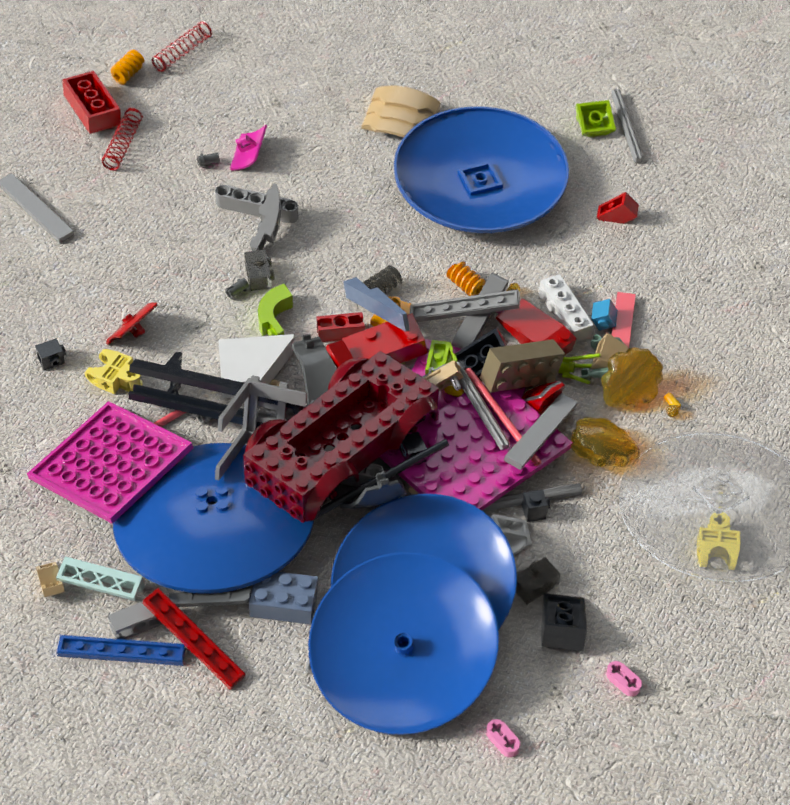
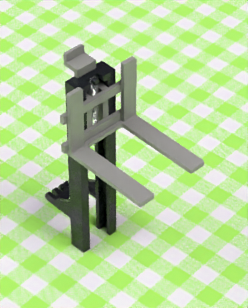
M175 352L165 365L135 359L130 364V373L170 381V388L167 391L134 384L133 391L129 392V400L218 419V431L221 432L229 422L243 425L242 431L217 464L215 480L221 479L243 446L247 445L253 432L261 424L276 419L288 421L307 407V393L288 389V383L280 382L279 386L260 383V377L252 375L251 378H248L243 383L184 370L181 366L182 352ZM181 384L234 395V398L226 405L181 395L178 393V390L181 388Z

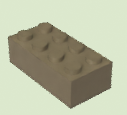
M554 339L490 348L480 379L490 393L555 382L565 353Z

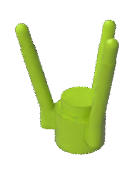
M601 354L564 357L558 373L562 374V378H570L590 384L589 380L570 373H574L575 368H591L592 364H578L574 361L597 358Z

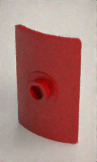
M155 302L148 303L136 314L131 315L129 313L122 319L123 324L108 337L106 344L109 345L116 338L123 337L128 331L136 338L143 335L145 329L139 322L155 309L158 304Z

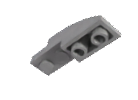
M273 184L272 188L268 189L264 204L260 205L258 210L261 221L258 225L256 236H253L250 241L252 253L260 256L267 241L274 243L280 226L281 198L277 184Z

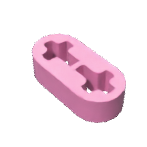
M619 661L609 663L606 672L609 681L627 696L638 695L642 685L641 679ZM613 670H614V671L619 670V671H620V674H619V673L613 674L612 671H613ZM628 683H629L630 685H632V684L634 683L636 686H635V687H633V686L628 687Z
M498 719L490 721L487 725V737L504 756H516L520 749L519 739L503 721ZM493 728L496 730L500 729V734L497 731L492 732ZM506 742L509 745L514 744V749L511 747L506 748Z

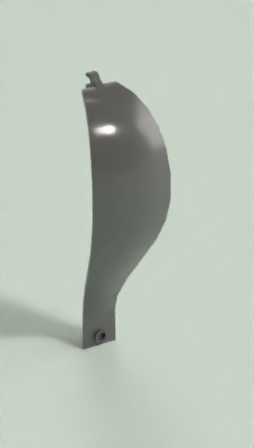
M310 334L303 335L302 341L293 342L291 346L302 367L307 393V406L311 400L315 401L328 391L331 378L337 370L320 337L311 338ZM354 424L351 426V429L359 430L362 426ZM328 445L324 450L326 452L332 451L335 447ZM378 457L372 463L382 466L384 472L376 473L377 485L365 488L362 494L339 507L351 509L377 506L406 495L407 492L398 474L390 479L385 478V471L391 469V467ZM339 484L334 489L337 491L334 499L356 487Z

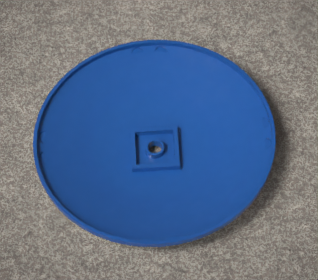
M472 106L443 111L415 125L404 136L397 148L394 159V176L398 189L405 200L417 212L431 221L465 232L497 233L527 226L548 214L558 204L566 190L569 167L566 154L558 140L536 121L505 109Z
M210 443L193 446V449L113 523V533L116 545L125 561L146 579L177 591L219 593L256 584L282 570L304 548L312 532L314 520L302 523L297 518H293L284 509L277 507L273 501L263 497L256 489L246 484L243 454H245L247 445L243 446L221 479L215 480L216 466L232 443ZM210 502H217L213 505L208 504Z

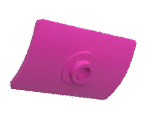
M264 125L255 132L242 133L240 138L235 140L237 147L230 170L247 168L257 160L267 125Z

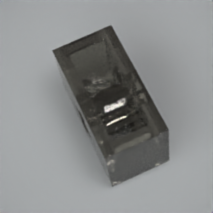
M266 249L244 252L250 291L272 288V281L275 280L274 271L269 268L272 267L271 257H267Z
M546 557L536 560L528 568L516 572V593L526 604H529L544 595V593L557 587L560 582L561 573Z

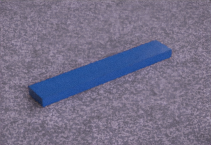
M60 635L56 653L57 657L183 666L186 646L179 643Z

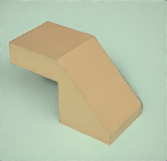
M56 561L36 566L44 597L65 592L63 583L56 579L59 572Z

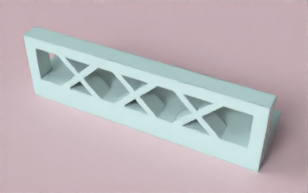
M66 556L56 577L57 581L135 601L137 593L143 592L145 587L142 576ZM65 572L74 574V576L66 577L63 575ZM82 577L93 579V581L85 582ZM101 582L112 584L113 586L109 588L104 587ZM121 587L131 589L132 593L123 592Z

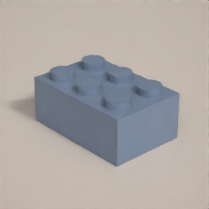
M277 572L271 577L253 584L249 601L250 617L311 625L318 593V577Z

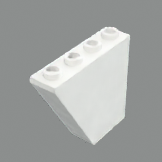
M294 334L219 340L221 378L245 383L248 378L254 375L260 377V383L269 384L294 353L291 347L294 342ZM222 393L223 398L234 397V395Z

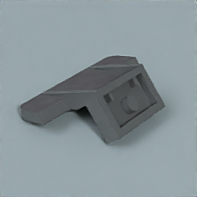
M251 589L219 593L172 592L169 593V599L177 607L247 604L250 601Z

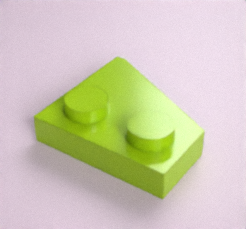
M431 341L425 374L429 373L428 369L431 367L436 369L451 361L457 362L451 342Z

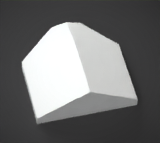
M496 514L491 516L492 520L506 536L513 554H518L532 543L526 520Z

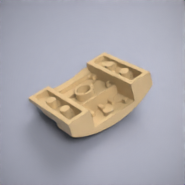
M378 87L371 98V104L361 129L389 133L404 138L415 125L439 113L441 102L427 93L409 87Z

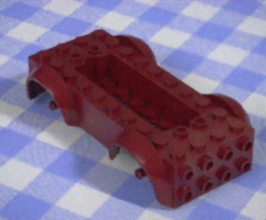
M379 351L370 359H349L343 362L333 374L328 391L288 421L282 419L269 420L261 424L253 432L247 443L245 454H243L245 482L249 487H253L263 497L270 499L277 507L284 509L293 518H297L302 523L314 520L318 517L320 508L328 496L331 499L336 497L337 491L334 489L341 482L354 476L357 483L359 481L358 473L387 450H398L409 432H417L418 427L415 424L428 413L431 414L435 422L439 419V388L382 351ZM354 424L362 426L359 430L351 429V426ZM328 445L335 447L332 451L326 452L324 450Z

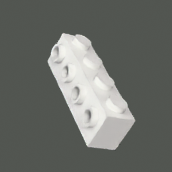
M559 274L540 280L538 294L545 301L549 312H552L555 316V320L563 324L577 338L576 342L591 338L594 325L562 276Z

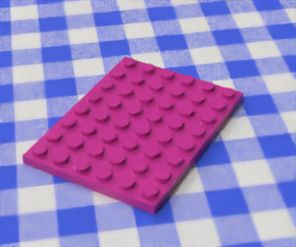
M512 390L490 393L522 436L541 416ZM464 393L439 410V419L436 422L429 416L416 425L418 427L417 432L419 431L426 448L444 439L448 441L449 446L428 457L426 462L413 465L398 475L419 494L451 496L468 502L483 511L571 449L573 442L556 429L536 452V455L542 461L541 464L535 466L529 460L519 470L504 461L505 455L514 447L517 441L481 395L510 442L508 449L500 450L470 399ZM400 449L387 450L380 456L391 468L405 461Z

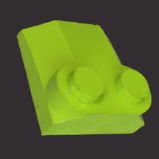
M609 100L576 104V119L579 122L582 135L587 137L606 136L616 131Z

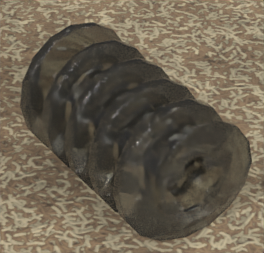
M389 265L385 269L380 270L379 273L369 277L368 280L363 281V283L370 290L378 287L386 295L387 291L390 292L392 288H397L398 284H402V277L396 268Z

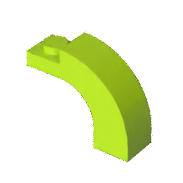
M285 284L269 290L259 303L258 324L262 336L266 334L269 336L284 335V330L275 318L280 313L293 308V295Z

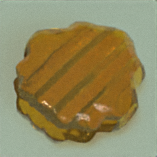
M633 347L629 348L626 352H617L608 359V371L601 377L603 399L608 406L633 410L638 403L648 404L655 399L658 394V384L663 380V365L650 350Z
M585 417L579 419L576 429L572 432L571 441L573 443L570 448L576 455L594 466L624 467L629 462L636 460L640 455L639 446L630 434L607 418Z

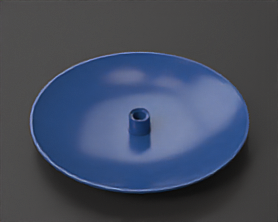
M415 494L397 498L382 504L365 515L350 530L340 545L332 568L331 587L345 573L367 560L391 553L417 552L440 557L468 573L487 595L496 616L498 631L505 622L512 607L516 592L517 575L515 559L510 544L499 526L487 514L463 500L441 494ZM402 642L399 647L405 648L409 645V642Z
M417 552L386 554L357 565L339 578L325 594L315 612L309 632L308 652L310 667L317 686L325 699L337 712L352 723L365 729L385 734L405 735L425 732L450 722L469 708L480 696L496 664L499 645L498 625L487 595L480 585L460 567L429 554ZM402 642H409L407 647H399Z

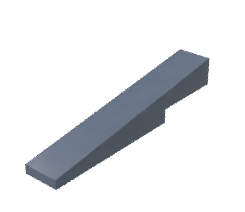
M357 277L343 281L346 298L403 331L410 330L407 313L378 287L370 290Z

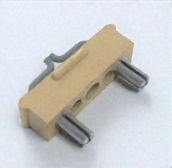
M451 361L436 369L434 367L429 368V373L424 375L423 378L435 384L439 391L451 384L458 391L461 389L458 380L462 379L463 375L458 363Z

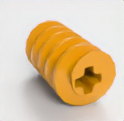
M129 50L127 54L111 67L113 79L120 85L126 84L142 68V64L145 62L144 57L137 50Z
M463 261L452 265L446 273V277L451 279L468 296L479 295L486 283L485 279H481V276L476 274L474 270H471V267L466 266V263Z

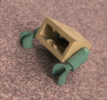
M606 333L601 338L599 334H595L593 340H591V347L596 349L595 354L599 353L601 356L593 359L591 365L593 370L590 371L588 368H583L581 370L582 376L580 377L589 381L591 377L619 378L624 371L634 374L638 364L629 360L632 350L619 337H613L611 334Z

